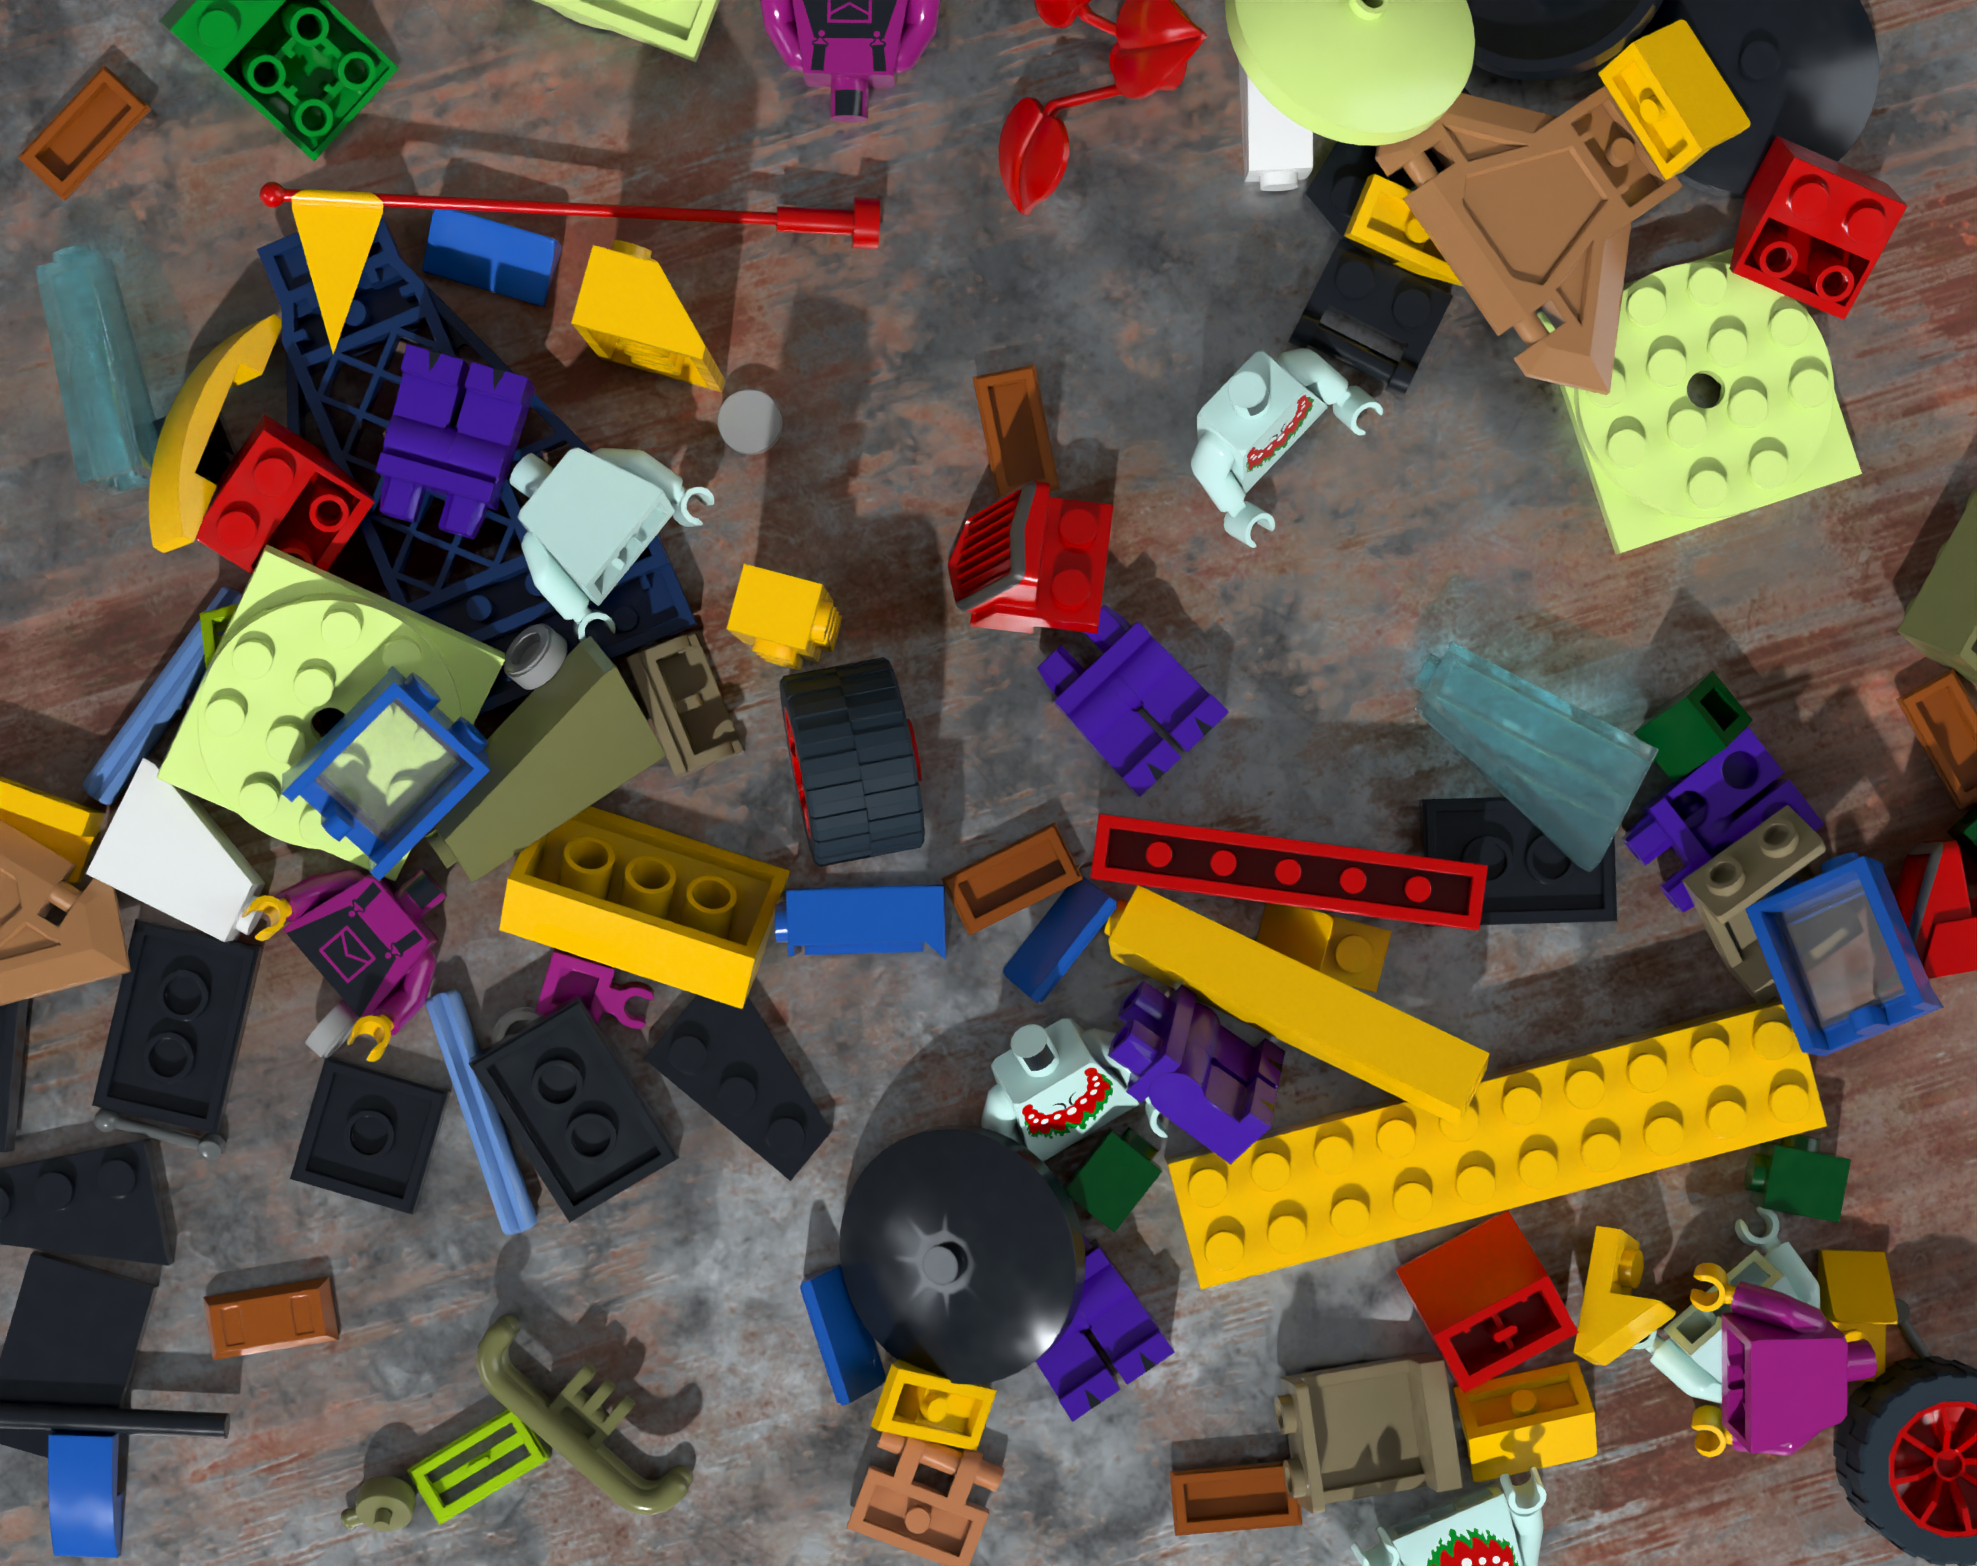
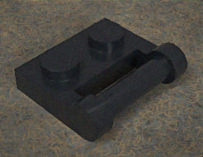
M1339 239L1288 342L1299 348H1307L1309 345L1387 384L1385 391L1402 399L1453 295ZM1326 308L1405 347L1399 361L1320 323Z

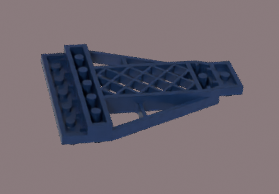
M382 214L334 355L331 350L299 232L257 249L282 311V344L286 351L287 428L305 439V417L311 411L332 461L364 490L365 488L355 465L377 473V465L353 455L367 421L383 428H388L390 421L370 413L384 379L397 385L401 383L402 377L388 372L401 338L429 348L434 352L460 359V347L468 345L492 368L514 373L403 261L384 214ZM429 326L435 342L413 332ZM385 345L377 367L354 358ZM342 363L373 375L359 409L329 397ZM326 370L320 384L316 374ZM534 393L530 406L554 429V434L515 451L509 473L501 490V498L510 519L487 510L486 518L508 526L494 561L462 549L466 537L455 535L452 544L420 532L433 498L436 497L446 501V496L425 491L417 522H411L410 527L378 515L380 511L381 488L384 481L382 476L373 495L375 499L374 504L352 535L363 533L392 602L504 652L505 655L513 640L522 631L533 625L547 624L566 640L567 657L580 643L574 635V620H565L535 587L524 554L506 561L516 534L522 545L523 538L527 532L517 518L523 503L517 489L510 484V476L518 462L530 453L541 456L566 444H569L572 448H580L588 453L593 451ZM330 406L356 416L346 443ZM380 524L406 534L396 561ZM659 532L599 606L589 599L587 605L589 609L600 610L612 618L615 623V634L610 632L601 619H593L585 627L586 638L591 636L608 658L613 661L698 625ZM417 539L449 551L435 586L403 574ZM459 556L489 567L485 571L447 586ZM405 583L428 591L431 594L412 601ZM503 663L477 718L524 699L535 689L526 690L505 673ZM324 708L316 712L326 734L345 716V713L335 708Z

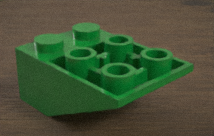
M178 0L159 21L313 161L323 153L399 69L328 0Z

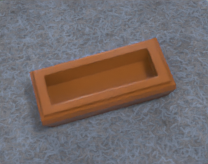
M103 65L24 149L18 158L62 200L66 201L152 109L110 69Z
M1035 364L972 377L997 499L1033 480L1050 482V491L1060 490Z
M1951 668L1897 698L1896 701L1956 808L1961 810L1977 801V710L1954 669Z
M1055 822L941 878L969 936L1083 879Z
M330 1276L203 1297L213 1360L340 1339Z
M1284 1461L1169 1471L1175 1536L1302 1525L1301 1506L1298 1505L1297 1498H1290L1286 1489L1283 1473Z

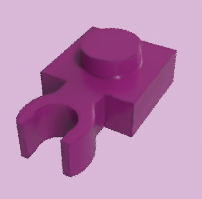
M553 948L535 1012L545 1014L580 993L598 1023L602 1012L613 1014L619 1022L627 1027L641 1029L645 1027L646 1017L630 1013L626 1009L625 1003L634 996H641L653 1001L654 990L642 982H628L622 985L613 983L614 967Z

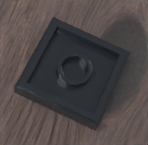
M332 1055L328 1058L325 1057L290 1179L413 1215L418 1207L451 1090Z

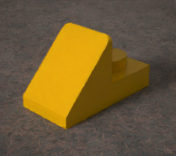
M1373 174L1368 176L1344 236L1391 257L1389 264L1403 271L1463 286L1403 200L1413 191L1379 175Z
M1265 903L1256 942L1348 986L1376 993L1392 931L1301 907Z
M1596 1226L1578 1325L1579 1333L1576 1336L1573 1353L1592 1364L1606 1366L1675 1316L1676 1311L1659 1300L1631 1296L1632 1288L1636 1289L1639 1286L1643 1275L1644 1258L1642 1251L1639 1250L1640 1242L1621 1229Z
M1818 1249V1283L1820 1286L1821 1312L1829 1322L1845 1335L1847 1342L1865 1339L1871 1344L1877 1360L1876 1374L1872 1378L1857 1381H1875L1874 1379L1885 1373L1886 1324H1898V1314L1885 1252Z
M899 1359L891 1364L870 1426L878 1431L977 1451L997 1390L985 1383L974 1385L951 1383L949 1379Z

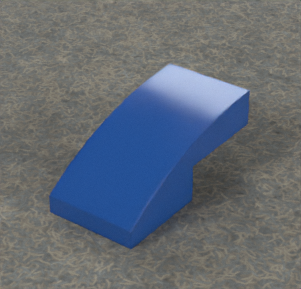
M54 1431L48 1435V1499L54 1556L118 1558L121 1555L123 1492H117L119 1434Z

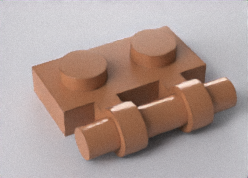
M882 1431L877 1447L900 1455L897 1466L893 1473L878 1466L869 1465L847 1523V1529L944 1566H970L987 1521L989 1509L967 1501L973 1484L997 1492L1005 1468L982 1460L983 1453L979 1451L963 1449V1452L940 1443ZM919 1463L953 1476L948 1493L913 1480Z

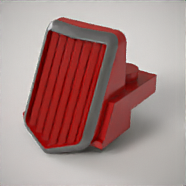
M1033 480L974 512L966 521L947 565L955 604L962 612L971 613L970 626L1033 634L1034 626L1098 634L1114 505L1050 497V482Z
M1956 840L1920 842L1912 847L1906 856L1895 899L1928 979L1976 971L1977 896L1970 898L1968 896L1959 845ZM1882 938L1874 965L1873 990L1877 998L1904 988L1884 938Z

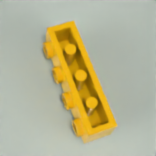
M743 564L727 630L744 644L753 646L752 652L759 655L765 662L801 671L804 660L818 663L822 650L833 652L842 615H839V611H836L837 607H833L834 601L823 584Z

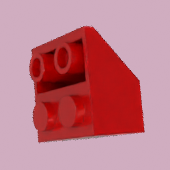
M1776 136L1746 192L1729 269L1732 273L1845 320L1905 212L1907 205L1887 183Z
M264 414L217 482L216 489L195 539L251 575L266 544L327 572L374 504L375 499L320 449Z
M1508 1210L1489 1218L1395 1268L1439 1355L1445 1360L1448 1372L1463 1393L1579 1333L1549 1275Z

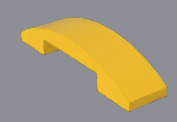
M275 314L239 330L216 346L187 378L166 416L153 458L149 486V524L152 545L163 553L190 544L196 538L217 485L196 474L195 471L230 387H236L263 374L282 327V319Z

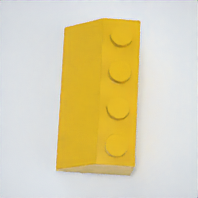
M613 240L611 250L593 245L571 324L597 356L605 361L723 392L726 380L659 263L651 259L652 251L620 240Z
M589 806L520 852L507 878L499 930L743 1009L760 967L775 921V903H779L782 900L790 871Z

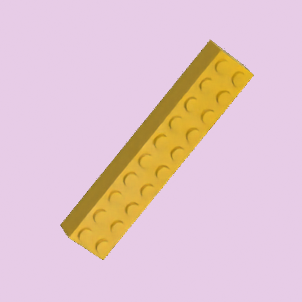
M1776 997L1770 999L1762 1006L1758 1003H1753L1485 1073L1459 1126L1399 1097H1393L1270 1129L1232 1164L1226 1162L1206 1146L1167 1156L1164 1159L1195 1278L1202 1290L1826 1127L1827 1123L1809 1055L1802 1053L1782 1000Z

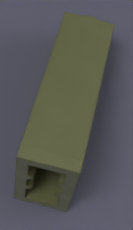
M591 636L580 642L564 659L556 674L545 684L536 688L487 739L488 745L483 750L487 752L490 771L434 826L436 830L425 837L446 868L458 862L471 882L474 883L666 756L664 749L618 669Z

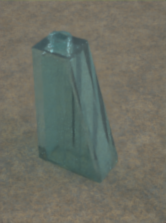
M85 245L59 250L52 254V263L37 266L35 270L79 483L110 496L149 486L153 458L159 439L153 425L156 417L113 260L98 250L91 252L90 247Z
M1452 641L1442 659L1430 653L1412 686L1423 692L1415 711L1578 867L1591 872L1605 855L1658 749Z

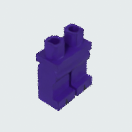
M407 344L401 365L403 375L393 415L387 428L383 453H380L376 472L384 478L381 488L380 512L393 518L416 523L425 491L447 497L438 528L451 534L475 539L485 519L487 509L498 510L502 496L501 490L509 473L536 387L528 377L471 362L469 367L463 359Z
M1104 604L1101 606L1098 634L1083 632L1102 652L1092 664L1084 669L1060 645L1036 669L1046 686L1056 696L1051 702L1069 720L1136 797H1141L1182 758L1138 713L1141 708L1182 752H1188L1229 711L1212 694H1209L1139 622L1131 626L1124 617Z
M1746 727L1727 748L1676 782L1669 784L1656 797H1653L1640 807L1645 815L1635 822L1622 837V841L1644 866L1669 847L1673 850L1684 866L1658 886L1678 912L1683 913L1695 906L1682 880L1785 806L1789 805L1815 832L1825 824L1790 779H1777L1784 773L1751 729ZM1756 794L1758 795L1755 799H1753L1750 803H1748L1746 806H1744L1742 809H1740L1737 813L1733 815V812L1736 809H1738L1740 806H1742Z
M1142 981L1121 1002L1118 1017L1125 1021L1126 1024L1116 1033L1111 1041L1108 1052L1110 1058L1131 1072L1126 1093L1141 1103L1149 1096L1151 1104L1162 1115L1226 1162L1232 1164L1271 1128L1278 1093L1275 1089L1279 1087L1285 1051L1267 1038H1264L1254 1048L1220 1025L1217 1014L1211 1008L1201 1003H1195L1197 995L1184 985H1181L1169 997H1166L1147 982Z
M1083 1232L1086 1270L1083 1293L1078 1310L1063 1337L1048 1353L1036 1361L1072 1422L1120 1390L1117 1377L1085 1332L1089 1328L1127 1385L1175 1353L1169 1338L1107 1256L1097 1239L1089 1242Z

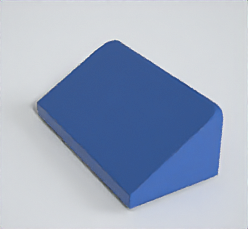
M434 209L422 271L545 308L563 247L558 240L458 210Z
M1083 876L1082 880L1068 886L1004 967L1003 973L1005 977L1037 1004L1039 1001L1042 1003L1117 908L1115 905L1117 902Z
M841 1264L804 1275L799 1287L837 1404L840 1403L843 1406L852 1403L882 1386L886 1380L874 1338L864 1326L851 1302L844 1282Z

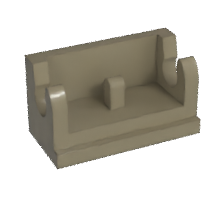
M696 633L690 636L686 634L626 657L675 777H684L745 752Z

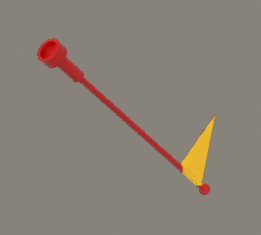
M277 182L265 183L259 193L262 203L270 208L278 207L283 202H292L294 218L333 355L383 214V207L776 225V232L851 235V245L855 249L877 250L880 232V198L854 197L852 210L777 206L776 213L383 194L358 191L284 189Z

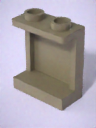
M1789 805L1782 808L1682 880L1725 968L1760 1006L1779 993L1746 908L1763 900L1765 894L1787 879L1798 878L1799 882L1802 883L1823 874L1820 869L1822 861L1819 856L1825 852V844L1822 838ZM1842 904L1788 928L1806 974L1865 932L1859 917L1846 904Z
M1425 1352L1280 1377L1282 1395L1275 1396L1274 1410L1280 1433L1282 1435L1288 1434L1291 1459L1284 1460L1283 1463L1284 1480L1290 1498H1297L1298 1505L1311 1513L1324 1512L1326 1510L1325 1504L1421 1487H1429L1436 1492L1463 1488L1444 1359Z

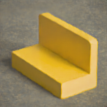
M1678 20L1632 42L1598 73L1665 180L1682 173L1711 148L1741 134L1751 125L1749 118L1685 20Z
M0 776V819L75 864L76 866L67 882L79 883L83 878L106 813Z
M1578 1361L1491 1379L1466 1393H1463L1459 1387L1453 1388L1454 1403L1467 1442L1469 1468L1474 1482L1500 1478L1504 1473L1514 1475L1530 1471V1467L1541 1469L1591 1458L1597 1454L1595 1411Z

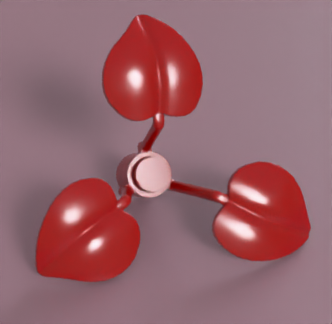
M1034 0L1039 16L1051 27L1066 28L1073 23L1078 14L1082 21L1117 37V42L1114 44L1109 57V66L1114 75L1115 84L1052 99L1046 104L1045 108L1038 99L1032 97L1021 99L1013 107L1000 135L998 159L1005 190L1020 213L1030 216L1032 209L1054 192L1067 168L1070 154L1069 137L1064 123L1056 117L1060 111L1119 95L1132 99H1143L1152 95L1157 90L1173 91L1182 83L1187 69V61L1207 38V34L1185 15L1175 0H1126L1120 9L1116 23L1094 13L1088 4L1092 0Z

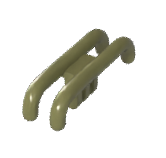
M502 1315L487 1329L478 1345L476 1366L481 1382L491 1395L615 1503L634 1514L651 1516L668 1511L686 1496L693 1482L692 1471L687 1466H674L661 1479L646 1480L603 1444L604 1440L630 1412L636 1402L626 1395L614 1405L612 1412L609 1414L601 1405L617 1386L608 1378L591 1397L581 1388L594 1378L598 1370L594 1365L587 1361L553 1401L515 1368L510 1361L508 1354L509 1346L520 1331L519 1320L513 1315Z

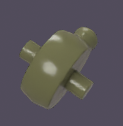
M392 1476L370 1478L361 1485L355 1498V1506L342 1511V1524L349 1530L361 1524L380 1532L402 1529L409 1524L416 1510L415 1492L408 1483Z

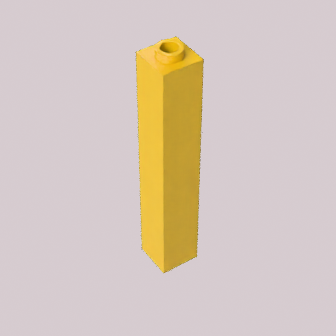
M1137 885L1129 902L1123 899L1117 902V908L1108 918L1104 933L1110 936L1108 941L1112 959L1176 990L1181 985H1184L1197 995V1000L1459 1126L1487 1070L1490 1053Z

